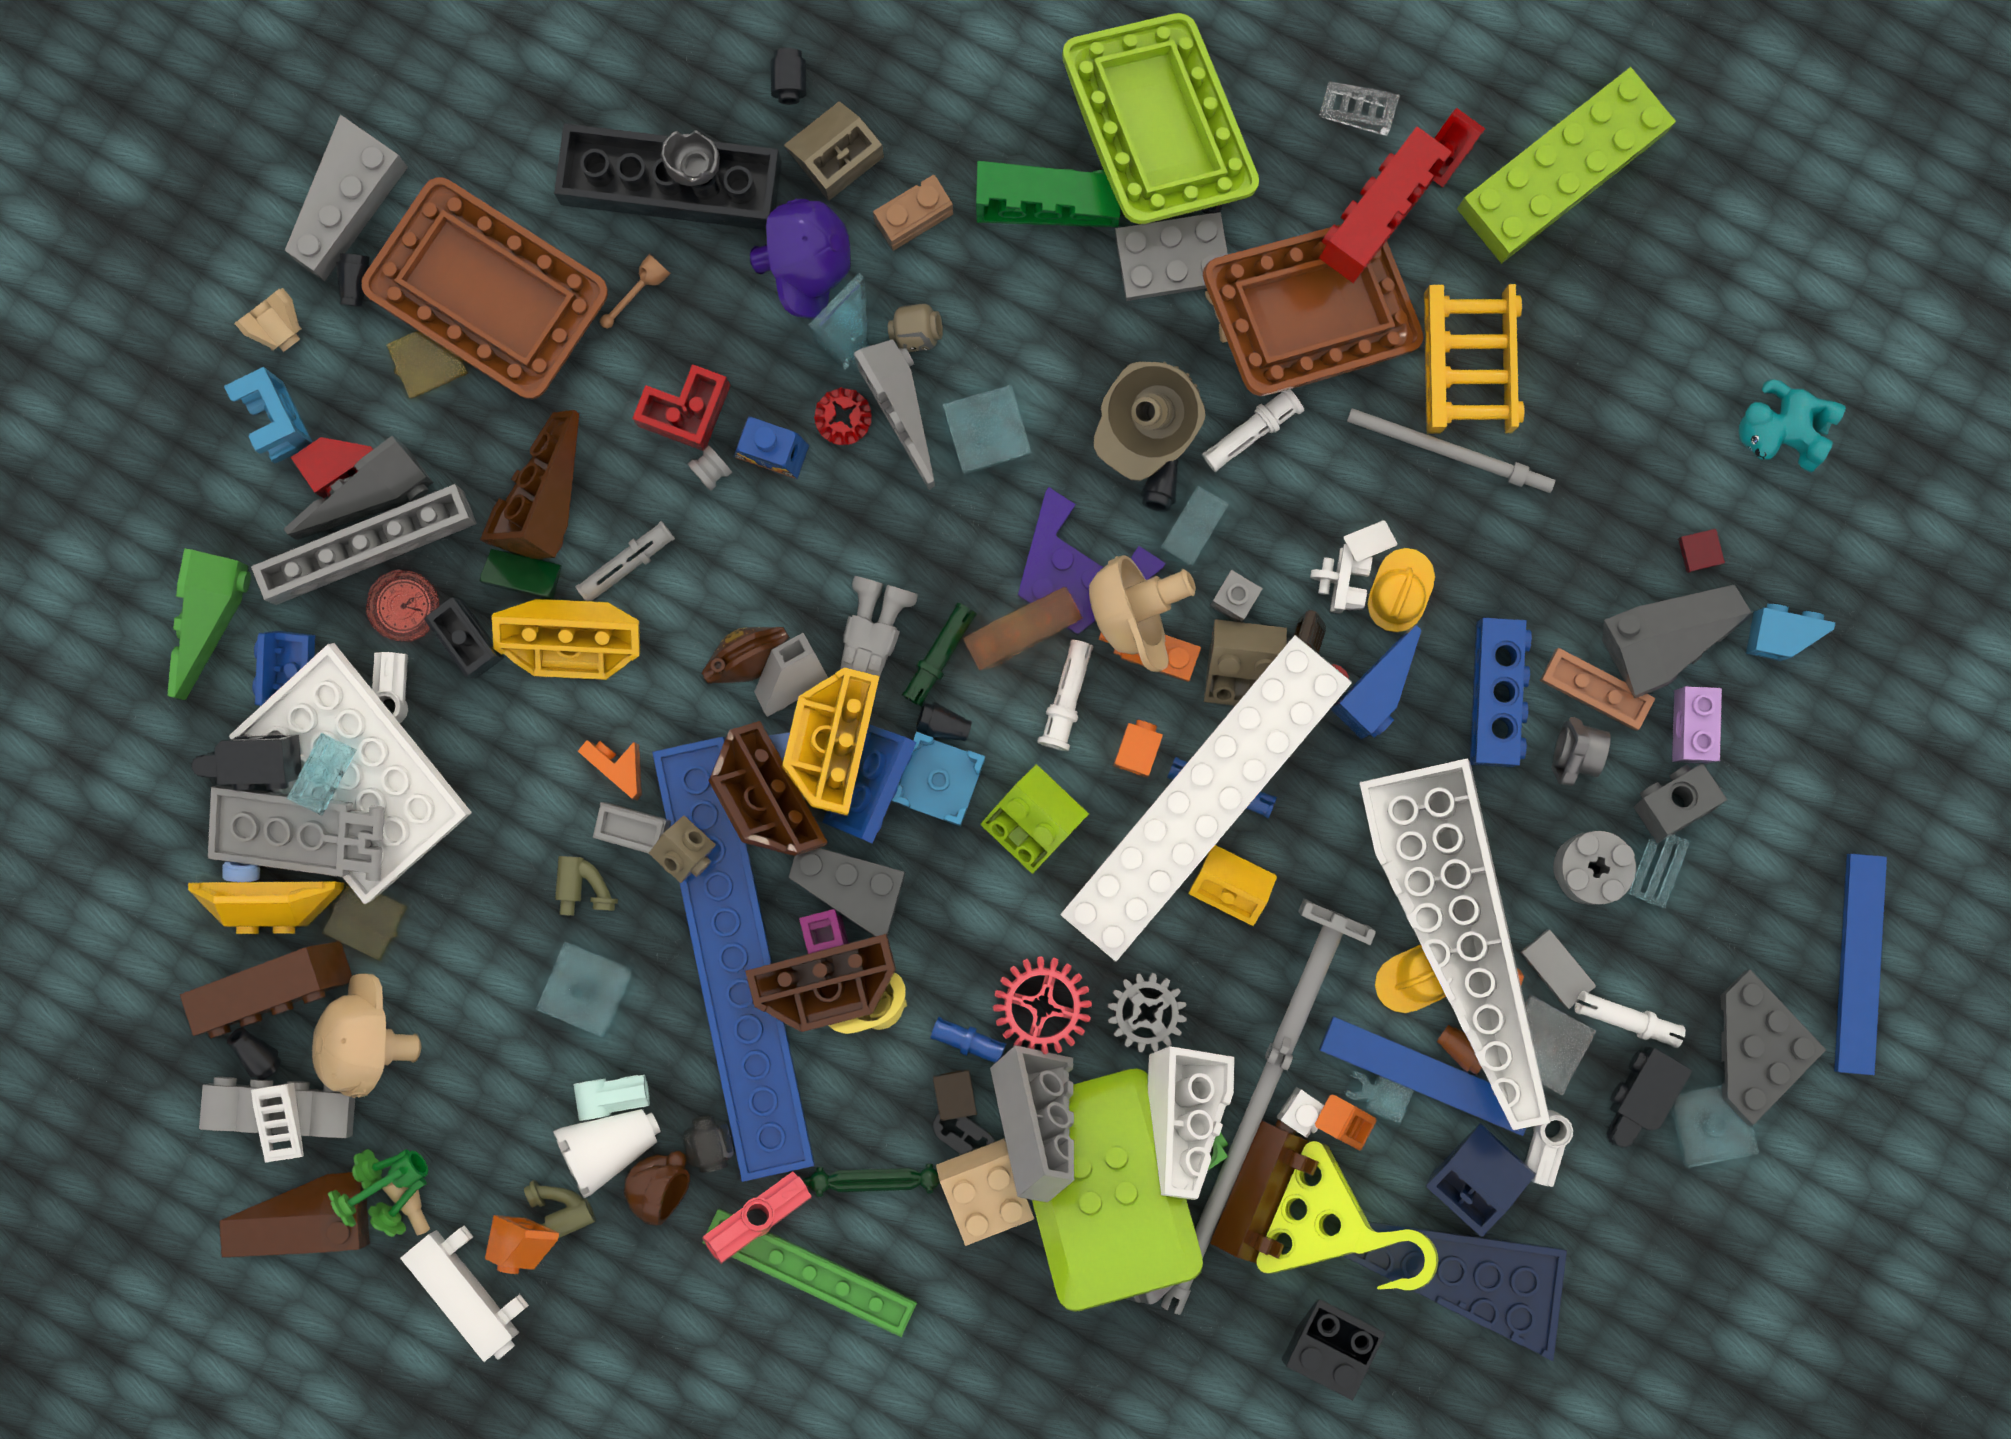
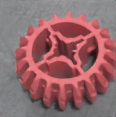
M1039 956L1037 957L1038 968L1032 969L1029 960L1025 959L1023 960V966L1026 969L1024 973L1020 974L1015 966L1010 968L1011 973L1016 977L1013 982L1006 977L1001 978L1000 982L1009 988L1007 993L1001 990L995 991V996L1005 999L1004 1004L994 1005L993 1010L996 1012L1005 1011V1017L996 1020L997 1026H1002L1006 1023L1010 1025V1028L1003 1033V1037L1007 1039L1014 1032L1019 1036L1013 1046H1021L1023 1041L1026 1040L1029 1042L1027 1048L1035 1049V1044H1040L1043 1054H1047V1044L1053 1043L1055 1051L1060 1053L1062 1052V1046L1059 1043L1061 1039L1065 1038L1070 1046L1075 1044L1074 1039L1069 1035L1072 1030L1079 1035L1084 1034L1085 1030L1076 1024L1078 1019L1084 1022L1090 1021L1091 1017L1080 1013L1081 1007H1091L1092 1002L1089 1000L1080 1001L1079 995L1088 993L1089 988L1083 986L1076 989L1074 984L1079 982L1082 976L1078 973L1069 979L1066 975L1070 972L1071 965L1066 964L1062 971L1059 972L1056 970L1058 959L1052 958L1050 968H1044V958ZM1045 975L1042 987L1036 995L1027 996L1015 993L1020 984L1034 976ZM1056 978L1062 981L1069 989L1073 1000V1008L1065 1007L1054 1001L1052 994ZM1046 987H1049L1047 993L1048 1003L1053 1005L1054 1008L1061 1009V1012L1054 1010L1049 1014L1046 1012V1016H1041L1040 1022L1037 1025V1009L1032 1004L1023 1001L1033 1002L1035 998L1039 1000V996H1044ZM1012 1003L1031 1011L1033 1018L1029 1033L1024 1031L1015 1021L1012 1014ZM1058 1016L1070 1019L1059 1032L1049 1036H1040L1043 1025L1049 1017Z

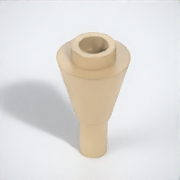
M390 1183L382 1189L396 1203L408 1187L397 1188L393 1183ZM419 1190L413 1194L401 1209L404 1215L408 1216L417 1236L430 1230L421 1210L422 1204Z

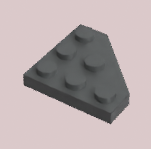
M1749 969L1745 970L1720 995L1721 1010L1724 1012L1721 1052L1722 1062L1725 1064V1083L1722 1084V1099L1748 1126H1751L1778 1101L1826 1049Z

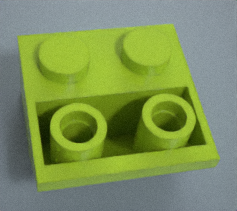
M1036 764L1015 784L980 825L1033 874L1089 813Z

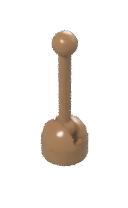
M649 254L639 266L641 280L609 314L601 316L600 325L606 329L611 328L614 324V318L645 285H659L671 273Z

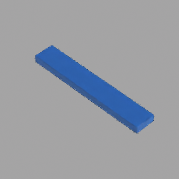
M1847 854L1834 1072L1875 1075L1887 857Z
M1332 1016L1320 1045V1051L1521 1136L1524 1135L1526 1128L1512 1129L1490 1082Z

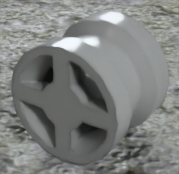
M709 445L703 450V455L698 460L692 459L687 463L710 491L716 487V482L721 477H728L732 473Z

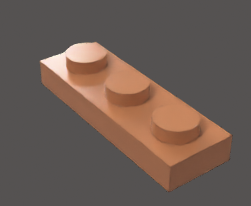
M1560 648L1555 649L1539 680L1635 731H1638L1642 726L1655 700L1649 694L1634 698L1626 682Z

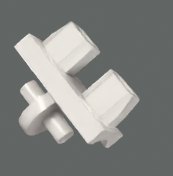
M1347 544L1340 548L1336 572H1333L1334 559L1324 558L1322 570H1311L1310 578L1320 581L1319 594L1329 595L1330 584L1334 583L1330 612L1341 614L1344 610H1362L1365 607L1367 590L1349 587L1351 574L1368 577L1373 557L1371 556L1357 562Z

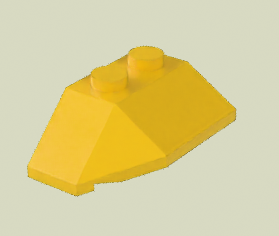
M534 599L493 613L492 615L493 649L501 655L505 654L512 662L533 676L606 680L640 655L639 620L608 602Z
M844 667L833 676L820 682L798 697L782 768L811 807L848 815L880 676Z
M335 881L188 883V890L223 926L236 927V934H259V927H273V934H295V927L308 926L344 890V883Z

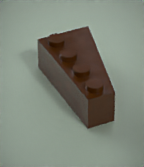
M341 941L299 949L179 995L193 1036L208 1033L209 1038L212 1039L232 1032L230 1025L240 1023L241 1027H245L262 1021L261 1014L271 1011L272 1016L294 1009L293 1003L303 1000L304 1004L322 999L326 997L325 992L349 984L352 973Z

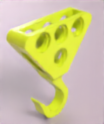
M1316 1141L1307 1143L1301 1154L1319 1162L1317 1166L1321 1170V1180L1317 1185L1310 1186L1305 1180V1172L1297 1169L1294 1170L1266 1235L1277 1240L1280 1234L1286 1233L1292 1239V1248L1287 1254H1281L1279 1259L1259 1252L1256 1261L1258 1268L1264 1273H1278L1352 1253L1364 1254L1399 1242L1411 1241L1417 1244L1423 1251L1425 1263L1422 1271L1416 1277L1410 1279L1402 1278L1378 1286L1377 1289L1398 1288L1402 1290H1416L1427 1285L1435 1276L1438 1268V1254L1432 1241L1426 1235L1415 1230L1405 1229L1381 1233L1374 1231L1329 1146ZM1297 1199L1303 1200L1307 1206V1213L1301 1220L1294 1219L1290 1212L1291 1204ZM1331 1214L1336 1215L1341 1222L1340 1231L1334 1236L1328 1235L1324 1230V1221Z

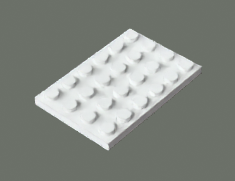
M335 643L327 644L229 735L230 739H234L237 736L299 735L302 778L288 782L289 788L272 790L275 793L352 802L353 810L369 812L370 806H382L385 808L383 840H371V846L382 848L381 880L368 881L365 879L366 873L349 871V875L343 877L365 905L378 897L472 813Z

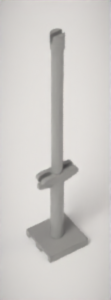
M1303 899L1298 912L1301 916L1323 926L1275 1039L1267 1049L1265 1067L1227 1153L1228 1157L1222 1165L1195 1228L1202 1258L1205 1255L1283 1069L1288 1071L1291 1065L1292 1053L1343 934L1371 945L1376 933L1368 925L1358 923L1340 913L1316 905L1307 899ZM1194 1279L1172 1287L1165 1294L1161 1307L1168 1310L1172 1298L1175 1297L1178 1299L1174 1313L1181 1315L1191 1292L1190 1287Z

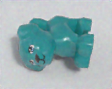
M1769 379L1764 382L1762 391L1764 394H1775L1781 400L1780 414H1777L1762 402L1750 404L1739 424V439L1747 449L1752 451L1761 460L1773 458L1782 444L1790 446L1799 452V466L1812 473L1824 462L1833 444L1832 440L1820 434L1826 436L1831 424L1837 425L1840 422L1846 407L1835 401L1819 399L1804 389H1791L1782 381Z

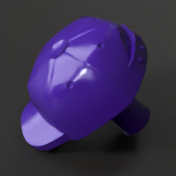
M796 198L795 200L787 201L786 204L779 205L769 214L766 224L767 245L754 246L751 249L750 263L758 274H764L767 271L773 273L776 279L779 300L786 311L793 316L820 320L826 316L830 290L836 287L850 271L851 251L849 234L842 220L826 204L820 201Z

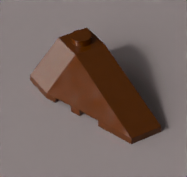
M577 411L552 412L530 448L531 460L521 471L516 470L511 478L516 483L505 501L499 498L493 507L480 538L482 542L532 559L556 557V554L563 545V537L568 527L579 413Z
M352 1172L326 1174L220 1220L222 1258L359 1250L369 1245L367 1198L354 1205L356 1213L353 1214L356 1225L350 1227L346 1226L334 1212L331 1205L332 1201L328 1196L329 1192L337 1190L341 1196L346 1194L349 1198H352L364 1190L361 1182L354 1179Z

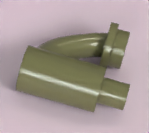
M558 856L555 900H561L560 915L574 916L575 901H581L582 878H585L590 883L596 893L597 898L591 897L590 902H593V909L615 911V903L618 904V899L611 898L602 876L591 863L581 857Z
M536 1180L531 1181L529 1186L524 1187L525 1196L532 1208L545 1206V1199L558 1201L567 1206L545 1216V1223L541 1224L558 1232V1239L596 1222L595 1214L589 1201L586 1198L583 1199L574 1191L560 1187L539 1186Z

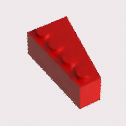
M1417 126L1395 155L1390 153L1378 169L1381 172L1376 179L1372 176L1359 193L1363 196L1358 203L1353 200L1340 217L1344 220L1342 225L1338 227L1334 224L1324 236L1321 242L1326 247L1319 259L1354 284L1428 189L1452 151Z

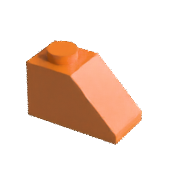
M494 1215L485 1259L498 1265L497 1271L503 1273L519 1274L520 1268L535 1269L558 1241L559 1233L528 1218Z

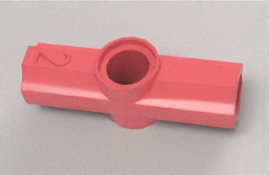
M792 1171L757 1198L748 1200L743 1208L704 1235L702 1239L714 1258L722 1264L757 1237L767 1234L771 1227L811 1199L812 1196L801 1178ZM754 1209H759L766 1214L767 1221L763 1225H753L749 1222L747 1214Z

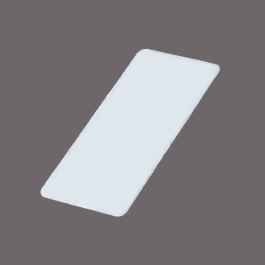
M1384 520L1344 536V540L1357 562L1397 546V542Z

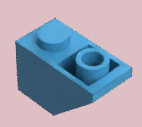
M1767 604L1766 608H1761L1753 613L1746 654L1779 661L1791 658L1834 630L1835 622L1824 620V615L1821 613L1803 611L1802 615L1788 613L1789 607Z

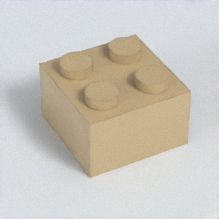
M1005 1138L936 1165L940 1184L965 1246L1034 1220L1029 1200L1017 1196Z

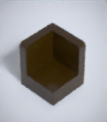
M969 1069L933 1075L941 1120L977 1115Z

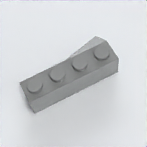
M1015 1045L990 1068L1017 1196L1048 1203L1074 1181V1140L1069 1137V1128L1074 1124V1113L1069 1111V1098L1073 1095V1082L1069 1081V1072L1073 1069V1058L1053 1053L1043 1054L1039 1050Z

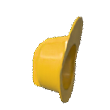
M1403 548L1387 555L1381 563L1370 590L1367 605L1369 615L1375 624L1382 629L1392 632L1405 631L1416 625L1422 617L1435 580L1433 565L1424 554L1414 549Z
M1421 945L1392 957L1382 964L1376 974L1375 988L1377 996L1384 1006L1395 1012L1409 1013L1417 1011L1446 997Z

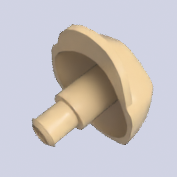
M1122 555L1108 561V565L1097 572L1089 584V599L1097 625L1108 643L1118 652L1127 654L1139 653L1143 665L1148 670L1159 672L1167 668L1169 661L1165 646V632L1160 614L1170 610L1172 603L1189 596H1194L1196 586L1191 574L1184 569L1163 579L1154 576L1146 580L1134 561L1128 556Z
M356 974L350 978L348 995L341 996L331 1002L320 1016L313 1034L312 1058L315 1072L325 1086L332 1091H339L345 1096L360 1098L367 1096L375 1088L382 1075L384 1065H389L392 1060L411 1061L414 1063L420 1056L422 1047L417 1034H394L392 1029H386L382 986L379 978L373 974Z

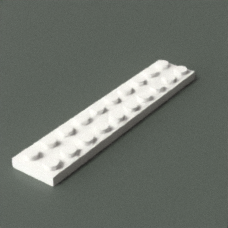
M1294 635L1060 915L1113 960L1117 961L1345 692L1352 681Z

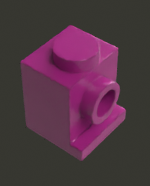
M836 909L799 918L808 954L849 943L842 915L837 916Z

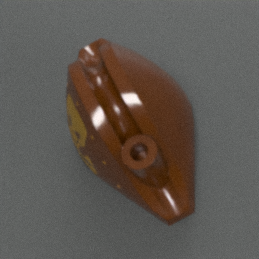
M745 627L732 631L720 642L703 669L702 675L707 683L753 681L761 677L771 650L787 642L790 637L784 627Z

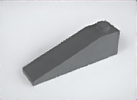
M391 436L354 465L358 470L356 474L344 480L338 479L331 485V496L327 500L322 498L314 501L284 528V531L287 535L299 540L406 504L408 501L412 502L422 498L429 491L427 487L434 482L411 451L395 437Z
M1734 584L1638 606L1605 619L1602 642L1633 697L1638 698L1668 686L1689 664L1697 662L1702 658V654L1716 642H1721L1750 618L1752 612Z

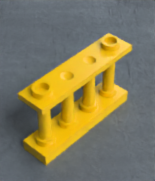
M1509 284L1502 292V299H1450L1449 296H1444V285H1429L1424 292L1427 434H1441L1447 427V423H1451L1452 420L1505 419V433H1513L1519 427V423H1523L1524 403L1523 401H1518L1517 317L1521 316L1522 298L1521 295H1516V284ZM1502 313L1503 334L1451 335L1450 331H1445V317H1449L1450 314ZM1450 349H1503L1504 370H1451L1450 366H1446L1445 353H1449ZM1451 384H1504V405H1452L1451 402H1446V388H1450Z

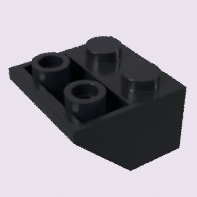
M1318 1298L1297 1326L1282 1357V1361L1286 1367L1353 1401L1386 1333Z

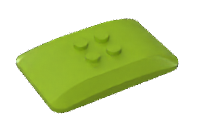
M1174 13L1073 37L1064 44L1062 51L1063 62L1075 97L1107 179L1123 214L1128 220L1136 224H1147L1242 200L1256 192L1259 184L1258 173L1199 29L1191 17L1182 13Z
M1128 1069L1073 1084V1095L1069 1098V1111L1074 1113V1124L1069 1128V1137L1074 1140V1181L1048 1203L1032 1200L1060 1304L1070 1311H1082L1188 1282L1196 1278L1201 1273L1203 1258L1187 1200L1161 1195L1148 1096V1074L1141 1069Z

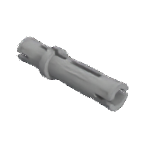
M660 521L657 526L649 530L638 540L634 538L628 542L630 546L605 563L582 583L576 585V589L585 601L592 602L642 563L647 565L651 562L650 557L670 541H673L675 537L666 525ZM650 541H653V544L651 546H649L647 549H645L631 561H628V558L630 556H632L634 553H636L639 549H641ZM620 564L623 565L601 584H598V581Z

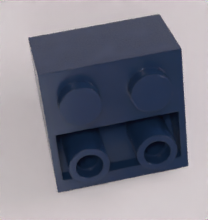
M1480 1123L1431 1173L1426 1187L1480 1237H1483L1509 1210L1535 1177L1536 1173Z

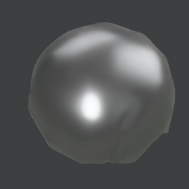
M697 130L690 134H681L675 131L663 142L662 161L668 175L677 183L686 186L701 185L707 183L717 173L720 159L719 152L714 142L701 135Z

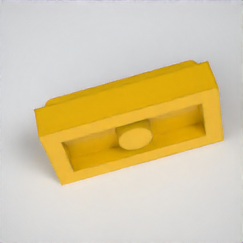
M1214 845L1208 852L1204 864L1188 894L1254 926L1269 900L1277 876Z

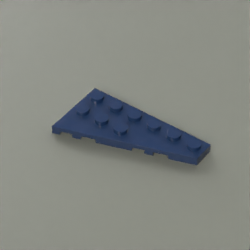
M1368 1221L1371 1228L1376 1232H1394L1405 1229L1415 1230L1426 1235L1434 1244L1438 1254L1436 1274L1427 1285L1411 1291L1554 1361L1567 1250ZM1411 1241L1399 1242L1364 1254L1352 1253L1343 1256L1392 1281L1416 1277L1422 1271L1425 1263L1423 1251L1417 1244Z

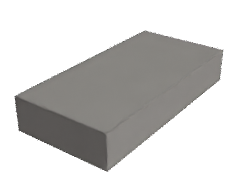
M601 802L593 838L649 854L661 835L669 829L671 820L611 803Z
M1547 929L1520 951L1521 955L1566 1009H1570L1579 1001L1577 998L1582 991L1589 993L1596 987L1594 982L1550 929Z

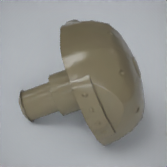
M1140 361L1129 364L1114 381L1103 399L1101 405L1102 417L1094 435V449L1099 458L1130 480L1141 481L1152 476L1168 461H1174L1184 453L1204 423L1206 416L1205 408L1200 398V390L1197 388V384L1193 383L1189 373H1185L1178 366L1168 365L1166 362Z

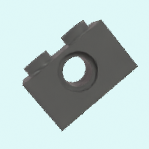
M1703 763L1692 770L1688 765H1685L1669 776L1672 780L1670 783L1661 787L1659 782L1640 793L1643 799L1633 808L1657 844L1717 809L1727 801V798ZM1672 794H1677L1683 799L1684 807H1679L1673 802Z

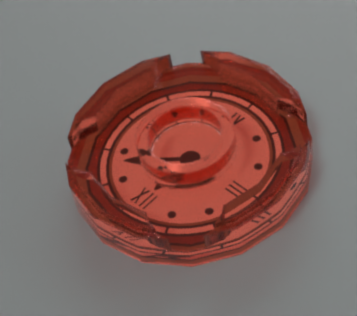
M393 570L380 576L370 587L366 614L372 627L382 636L397 642L414 641L426 635L431 629L424 618L439 607V597L434 586L421 574L409 570Z

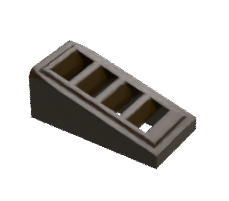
M1308 610L1299 618L1294 635L1319 654L1326 632V625L1316 611Z

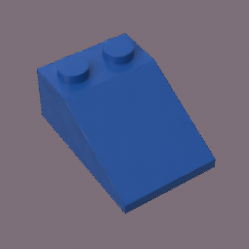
M1417 625L1404 633L1331 708L1360 739L1368 735L1375 738L1394 721L1390 714L1398 706L1422 631Z

